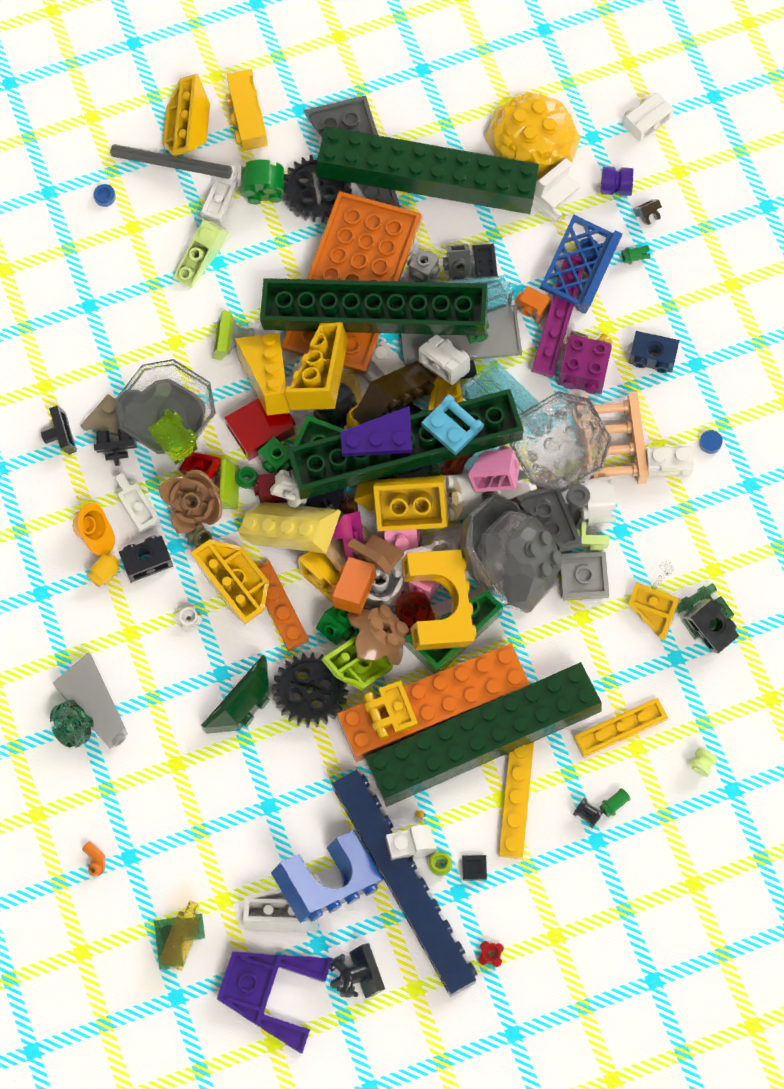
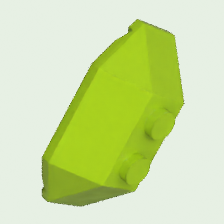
M357 636L324 656L321 660L337 679L362 691L393 669V664L389 663L385 656L375 661L358 659L355 647Z

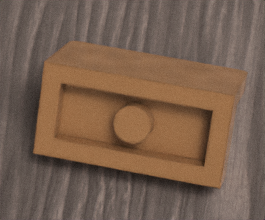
M372 535L365 545L354 538L347 545L359 559L375 564L378 570L387 575L404 555L401 549L376 535Z

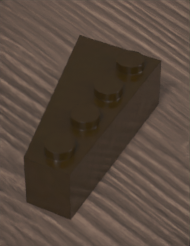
M415 361L370 382L352 417L362 424L409 407L432 392L435 387L433 383L437 376L420 362Z

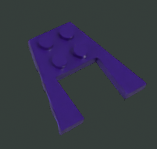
M232 952L217 1001L298 1053L303 1054L310 1029L264 1015V1011L278 968L325 983L333 958Z

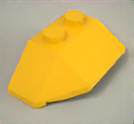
M198 74L180 78L177 83L178 87L173 92L166 106L162 144L173 156L191 152L207 142L210 102Z
M209 539L191 552L192 557L207 581L230 611L243 624H247L264 612L270 582L243 547Z

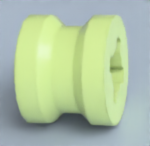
M697 748L696 756L690 760L688 766L696 773L708 777L711 773L710 768L716 765L718 759L711 752L703 748Z

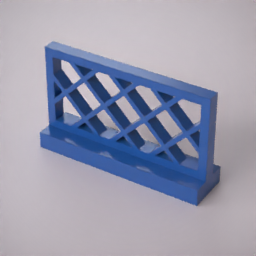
M573 214L539 289L579 307L577 311L586 314L623 233L616 230L612 233ZM574 223L583 226L585 233L576 235L573 230ZM600 234L606 238L603 243L596 245L592 235ZM588 237L591 246L582 249L578 239ZM574 241L577 251L567 253L565 243ZM593 250L596 260L587 262L584 253ZM579 255L583 264L573 267L570 257ZM565 259L569 269L559 271L556 262ZM585 268L588 278L579 281L576 271ZM571 273L575 282L565 285L561 275ZM557 277L561 287L553 288L547 285L549 279ZM577 286L580 293L579 298L576 299L570 296L567 289Z

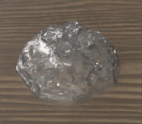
M558 391L519 414L524 429L523 440L510 443V447L514 450L516 458L531 484L564 492L573 485L583 483L603 469L612 437L589 398Z

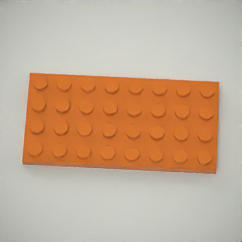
M339 191L307 279L399 282L420 226L422 213ZM287 331L281 348L283 351L304 356V354L308 353L310 349L309 344L316 332ZM346 332L348 344L343 368L367 374L381 333Z

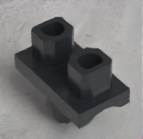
M118 429L119 441L113 442L110 439V431H99L96 434L97 444H93L94 451L97 453L113 451V453L105 454L106 461L114 460L115 466L121 465L120 459L128 458V451L119 452V450L137 448V441L120 429Z

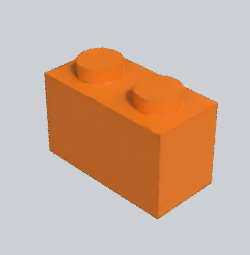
M348 557L346 565L342 564L340 568L338 584H334L331 589L330 597L333 598L335 608L361 615L377 576L375 564Z

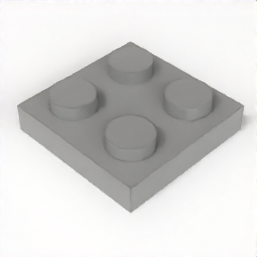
M606 552L562 554L563 560L560 574L563 601L609 598Z

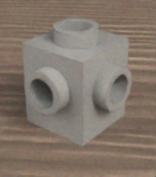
M419 248L416 255L412 254L407 263L409 266V277L417 282H431L440 272L439 258L429 250L425 251Z

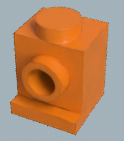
M527 286L524 292H519L514 303L518 305V310L523 315L536 318L535 323L540 324L549 309L551 298Z

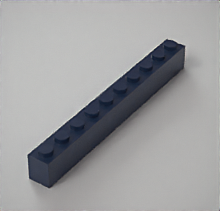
M355 770L333 782L332 789L451 998L476 983L475 976L478 973L471 962L467 964L463 957L465 950L459 940L455 942L452 938L451 933H453V929L448 920L443 921L438 912L441 911L438 902L435 898L431 900L426 891L429 890V887L424 878L421 877L419 879L414 870L417 869V866L412 857L391 860L385 836L393 833L391 829L394 826L388 815H382L379 809L382 805L376 794L373 796L368 790L370 784L364 774L360 776L358 771Z

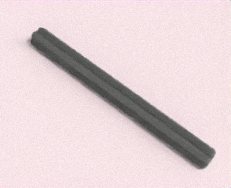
M113 144L110 149L112 157L227 179L231 178L233 173L231 166L117 144Z

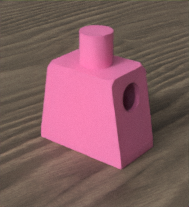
M502 445L498 450L483 452L468 475L475 492L513 490L517 487L520 468L514 450L506 445Z
M421 529L378 531L379 538L402 551L420 547L422 543Z

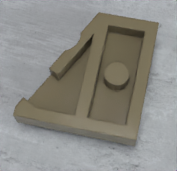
M107 394L80 425L81 428L85 431H110V435H118L120 425L115 398Z

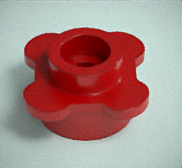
M483 941L480 944L482 951L481 956L478 958L481 965L492 964L494 967L501 966V953L504 951V946L501 943L494 944Z

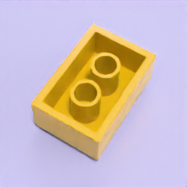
M445 475L376 480L373 487L378 531L447 527L449 514Z

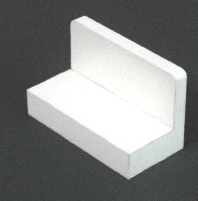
M564 159L537 183L534 195L551 209L558 207L580 188L581 184L569 175L572 163L568 159Z

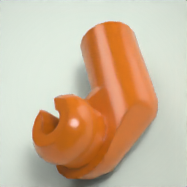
M89 841L82 848V851L91 858L88 872L92 876H100L105 870L106 857L102 851Z

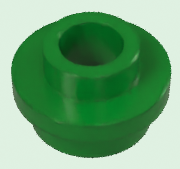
M243 467L236 473V483L244 489L253 488L254 482H258V474L251 467ZM249 477L251 480L246 481L243 478Z

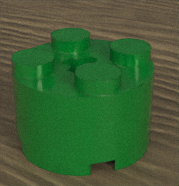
M265 159L246 162L245 167L241 166L240 194L248 199L249 204L253 205L260 204L261 201L281 202L284 195V167L277 162L276 166L272 165L270 160Z

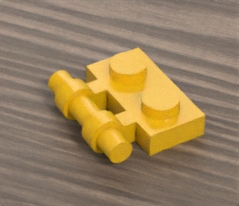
M401 680L379 688L381 698L374 699L372 692L363 695L366 702L364 705L366 712L370 713L373 721V730L377 732L380 740L388 737L386 728L389 726L393 727L395 734L418 726ZM385 706L387 714L389 716L384 719H382L380 712L378 710L380 707Z

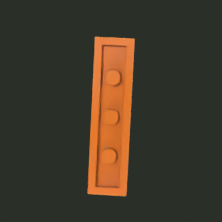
M270 560L258 565V568L270 582L265 606L288 652L308 643L309 639Z

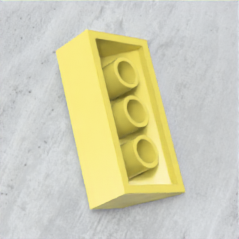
M264 502L245 513L238 533L252 545L326 554L341 511L308 506L292 508L288 504Z

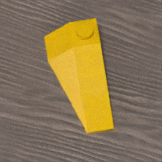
M308 552L298 558L300 574L333 603V598L330 597L333 585L338 584L340 579L339 571L334 568L333 563L323 553Z

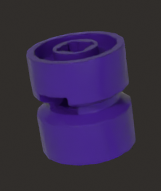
M603 166L601 195H613L617 192L619 196H632L634 169L621 167L618 171L615 167Z

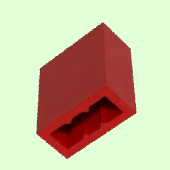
M258 398L224 417L226 427L248 461L257 457L258 451L273 437L283 442L295 435L294 426L296 423L291 414L267 415Z

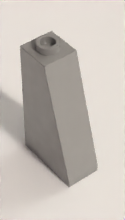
M88 652L57 678L53 685L111 749L113 746L121 745L125 741V736L128 732L91 654Z

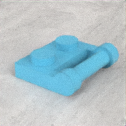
M449 394L422 421V426L456 456L482 430L484 424L480 420L476 421ZM448 409L470 427L467 432L445 413Z

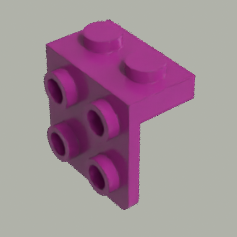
M570 335L567 340L558 385L570 390H583L589 394H602L612 349L611 343Z

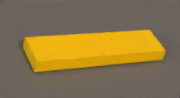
M657 697L574 735L573 739L582 757L586 758L668 720V716Z

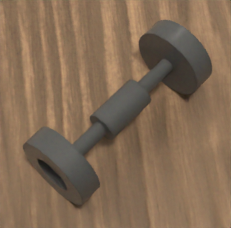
M580 484L571 486L566 494V500L569 503L566 505L575 526L581 518L579 508L585 507L590 500L589 490Z

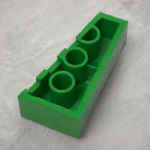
M487 590L469 600L473 606L472 625L476 627V638L474 640L498 619L503 612V605ZM449 611L446 614L442 615V617L438 620L448 618L451 612ZM412 634L404 637L406 639L404 646L433 674L445 670L467 648L454 647L414 651Z

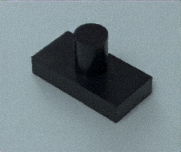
M58 405L49 408L54 427L41 432L44 443L48 444L58 440L60 449L70 455L77 452L66 412Z

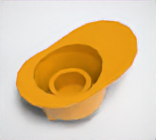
M88 503L84 505L80 511L74 514L73 531L77 537L84 540L92 553L98 556H102L103 553L107 555L113 550L115 544L113 529L103 509L98 504Z

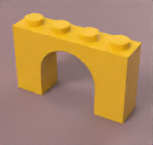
M461 550L407 553L401 559L404 582H437L448 590L453 604L452 612L448 618L418 621L411 627L414 651L468 647L475 641L476 627L472 625L471 620L473 606L468 599L470 587L469 581L465 579L466 562L462 557Z

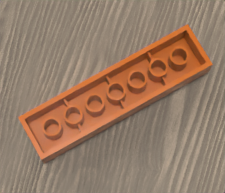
M510 643L404 686L418 726L395 734L393 727L389 726L386 728L388 737L380 740L377 732L373 730L371 715L369 712H366L364 706L366 702L337 713L338 721L355 762H359L373 753L528 686L530 683L513 645ZM385 706L378 709L382 719L389 717Z

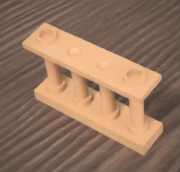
M628 392L627 400H624L623 403L589 406L588 396H584L582 404H579L580 418L584 417L590 464V467H587V479L633 475V477L637 476V484L647 483L649 472L638 392ZM624 412L629 417V421H626V424L592 426L591 414ZM631 434L632 442H629L628 445L595 447L593 435ZM629 453L630 456L634 455L635 463H632L631 466L597 468L596 456Z

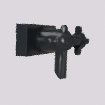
M369 943L362 944L349 952L353 965L347 966L344 963V954L337 956L330 963L329 969L331 972L335 969L340 972V976L330 982V986L340 992L341 997H358V992L354 991L355 986H353L356 983H360L365 999L385 990Z

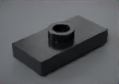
M494 244L472 245L476 283L487 284L488 287L499 286Z

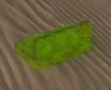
M167 408L165 416L147 428V430L174 464L177 465L198 449L196 444L198 438L190 428L186 430L182 425L184 422L177 412L172 413Z

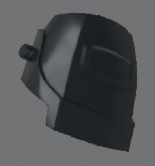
M340 382L335 409H315L313 417L343 429L347 425V413L358 405L355 394L352 393L348 385Z

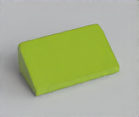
M227 459L221 460L219 497L222 509L236 510L238 508L239 485L236 483L235 477L240 468Z

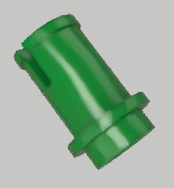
M644 245L632 249L626 247L625 250L621 251L623 263L630 265L634 261L650 259L651 253L647 254L650 251L649 246Z
M620 788L608 800H603L599 807L604 811L605 816H615L616 811L629 802L631 798L623 788Z

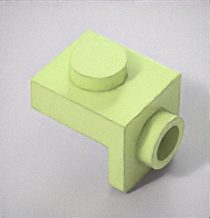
M581 522L580 528L576 527L582 541L580 548H590L592 552H602L604 548H608L609 535H586V522Z

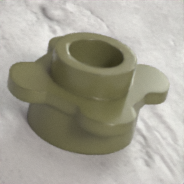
M201 524L196 525L195 531L188 536V542L196 548L209 539L212 540V534L205 530Z

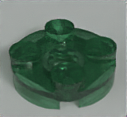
M70 699L54 706L51 710L50 722L53 721L55 729L52 731L62 745L69 748L72 746L77 748L88 742L94 722L91 716L87 715L76 701Z

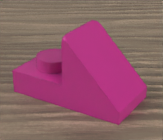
M360 511L343 515L336 525L332 539L343 538V551L346 561L348 557L359 559L347 546L353 538L364 544Z

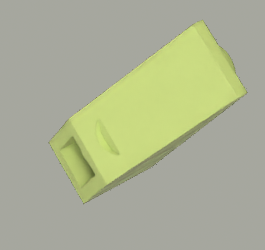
M202 220L173 278L192 289L219 253L229 231L212 221Z

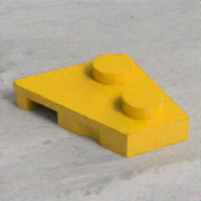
M635 583L628 605L651 627L660 639L666 640L681 598Z

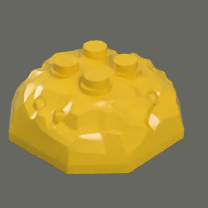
M531 92L517 96L498 107L494 111L485 136V140L494 156L539 164L537 180L544 177L564 159H568L572 163L581 139L571 114L561 101Z

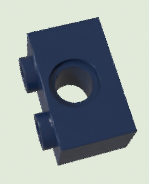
M636 331L628 363L633 364L637 368L647 367L655 369L659 373H672L680 340ZM654 351L658 356H651L648 352Z

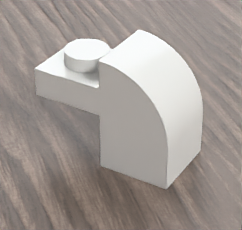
M429 825L413 826L409 830L385 836L391 860L411 856L412 859L430 856L437 851Z

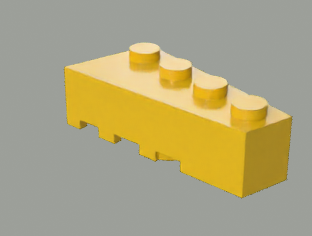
M343 322L320 323L309 344L310 349L308 353L304 354L301 360V367L298 371H295L291 386H287L285 390L291 410L335 409L348 344Z
M273 333L235 338L238 359L242 363L253 389L256 390L258 399L266 414L290 413L289 403L285 395L286 380L280 334Z

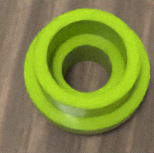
M436 852L429 858V869L437 876H444L452 869V859L445 852ZM438 860L444 861L445 866L443 868L436 866Z

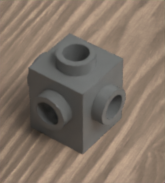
M446 245L447 257H443V268L448 270L449 278L464 279L466 276H471V268H475L474 255H470L469 245Z

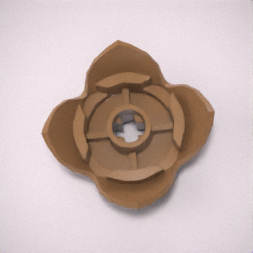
M188 471L184 476H175L167 479L158 487L163 502L172 507L171 523L177 534L191 533L195 531V527L198 524H215L222 516V503L219 497L220 490L218 486L214 485L210 477L202 471ZM193 495L197 498V503L194 502V497H192Z
M382 605L380 608L363 609L361 615L352 612L347 615L350 624L360 629L355 640L358 659L375 661L385 656L388 662L393 665L401 663L403 644L406 640L404 637H406L409 629L404 622H401L392 613L388 606Z

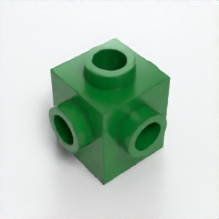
M275 437L258 451L262 467L269 474H277L280 470L290 471L292 469L287 450L290 446L286 443L282 444Z
M334 606L324 611L316 626V629L335 645L344 640L348 641L355 633L354 627L350 624L347 616L349 612Z

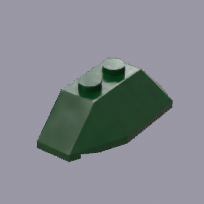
M264 655L258 659L246 675L201 724L202 730L206 734L240 731L243 726L247 727L251 724L255 717L254 713L259 708L262 710L270 701V698H268L270 696L268 663Z

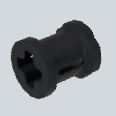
M584 797L572 815L575 817L579 816L589 823L590 828H593L604 811L596 809Z

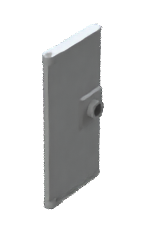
M516 305L488 307V338L482 342L470 344L466 335H438L443 339H449L459 351L464 350L469 355L470 360L473 361L477 359L522 356ZM401 334L405 366L415 361L419 362V348L424 343L429 342V339L434 335Z

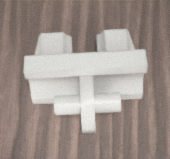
M280 470L275 476V484L270 488L271 494L288 499V505L292 508H297L301 503L305 504L308 498L300 499L295 479L290 478L289 471Z

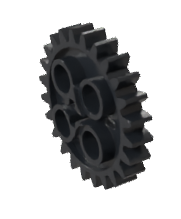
M310 155L309 161L301 157V164L294 161V169L288 167V174H284V195L282 197H286L285 205L290 204V212L296 210V217L304 214L305 221L310 216L314 223L317 217H320V220L324 222V216L330 217L338 192L352 194V188H350L352 183L317 177L322 203L318 205L312 172L316 173L317 160H314L313 156ZM306 178L309 181L301 182L300 179ZM331 194L334 197L326 198L325 195ZM311 198L313 200L310 202H306L303 199Z
M314 652L311 653L310 658H307L305 653H302L300 660L294 655L292 664L287 660L285 661L286 669L278 668L280 675L274 676V681L278 684L272 685V690L277 691L273 694V699L279 700L276 703V708L283 707L281 716L289 714L288 722L295 718L297 719V726L304 721L306 728H309L310 722H314L317 728L320 720L324 724H328V716L335 720V711L342 712L343 709L340 704L346 705L347 699L342 696L348 695L349 690L344 689L348 684L337 679L321 660L324 654H321L316 659ZM299 672H306L309 677L303 680L298 678L297 674ZM327 679L331 682V685L323 687L319 684V681ZM309 687L314 688L311 693L307 692ZM298 693L302 698L298 701H293L289 695ZM319 700L324 706L322 708H315L311 703Z

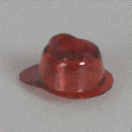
M417 591L401 592L402 595L399 596L395 603V613L399 620L408 626L407 636L411 634V627L416 622L435 620V615L430 601L424 593Z

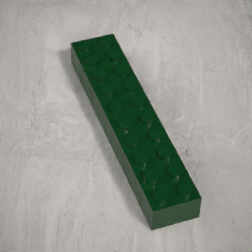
M325 126L317 159L316 176L530 214L539 164Z
M263 278L260 322L263 330L316 332L320 323L343 322L345 332L486 336L488 286L482 283Z
M511 389L457 403L476 421L480 420L484 427L456 456L422 426V421L435 409L410 415L412 453L342 457L341 434L287 448L300 499H306L523 440L524 429ZM450 409L445 412L466 432L470 429Z
M582 662L373 753L365 757V760L385 806L388 807L508 754L516 748L528 745L602 712V702Z

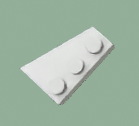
M319 876L313 877L320 884ZM271 889L244 898L243 923L245 930L318 932V919L310 922L308 919L300 923L280 889Z

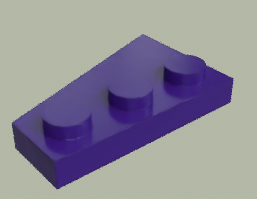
M410 406L341 431L342 457L412 453Z

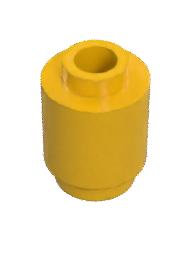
M103 553L88 569L89 573L86 576L100 588L103 584L106 585L120 570L118 566L120 561L111 553L108 556Z

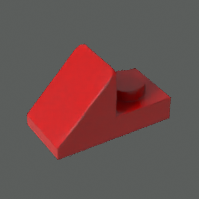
M189 451L179 471L186 475L188 471L199 470L207 474L214 481L220 471L222 459L216 456Z

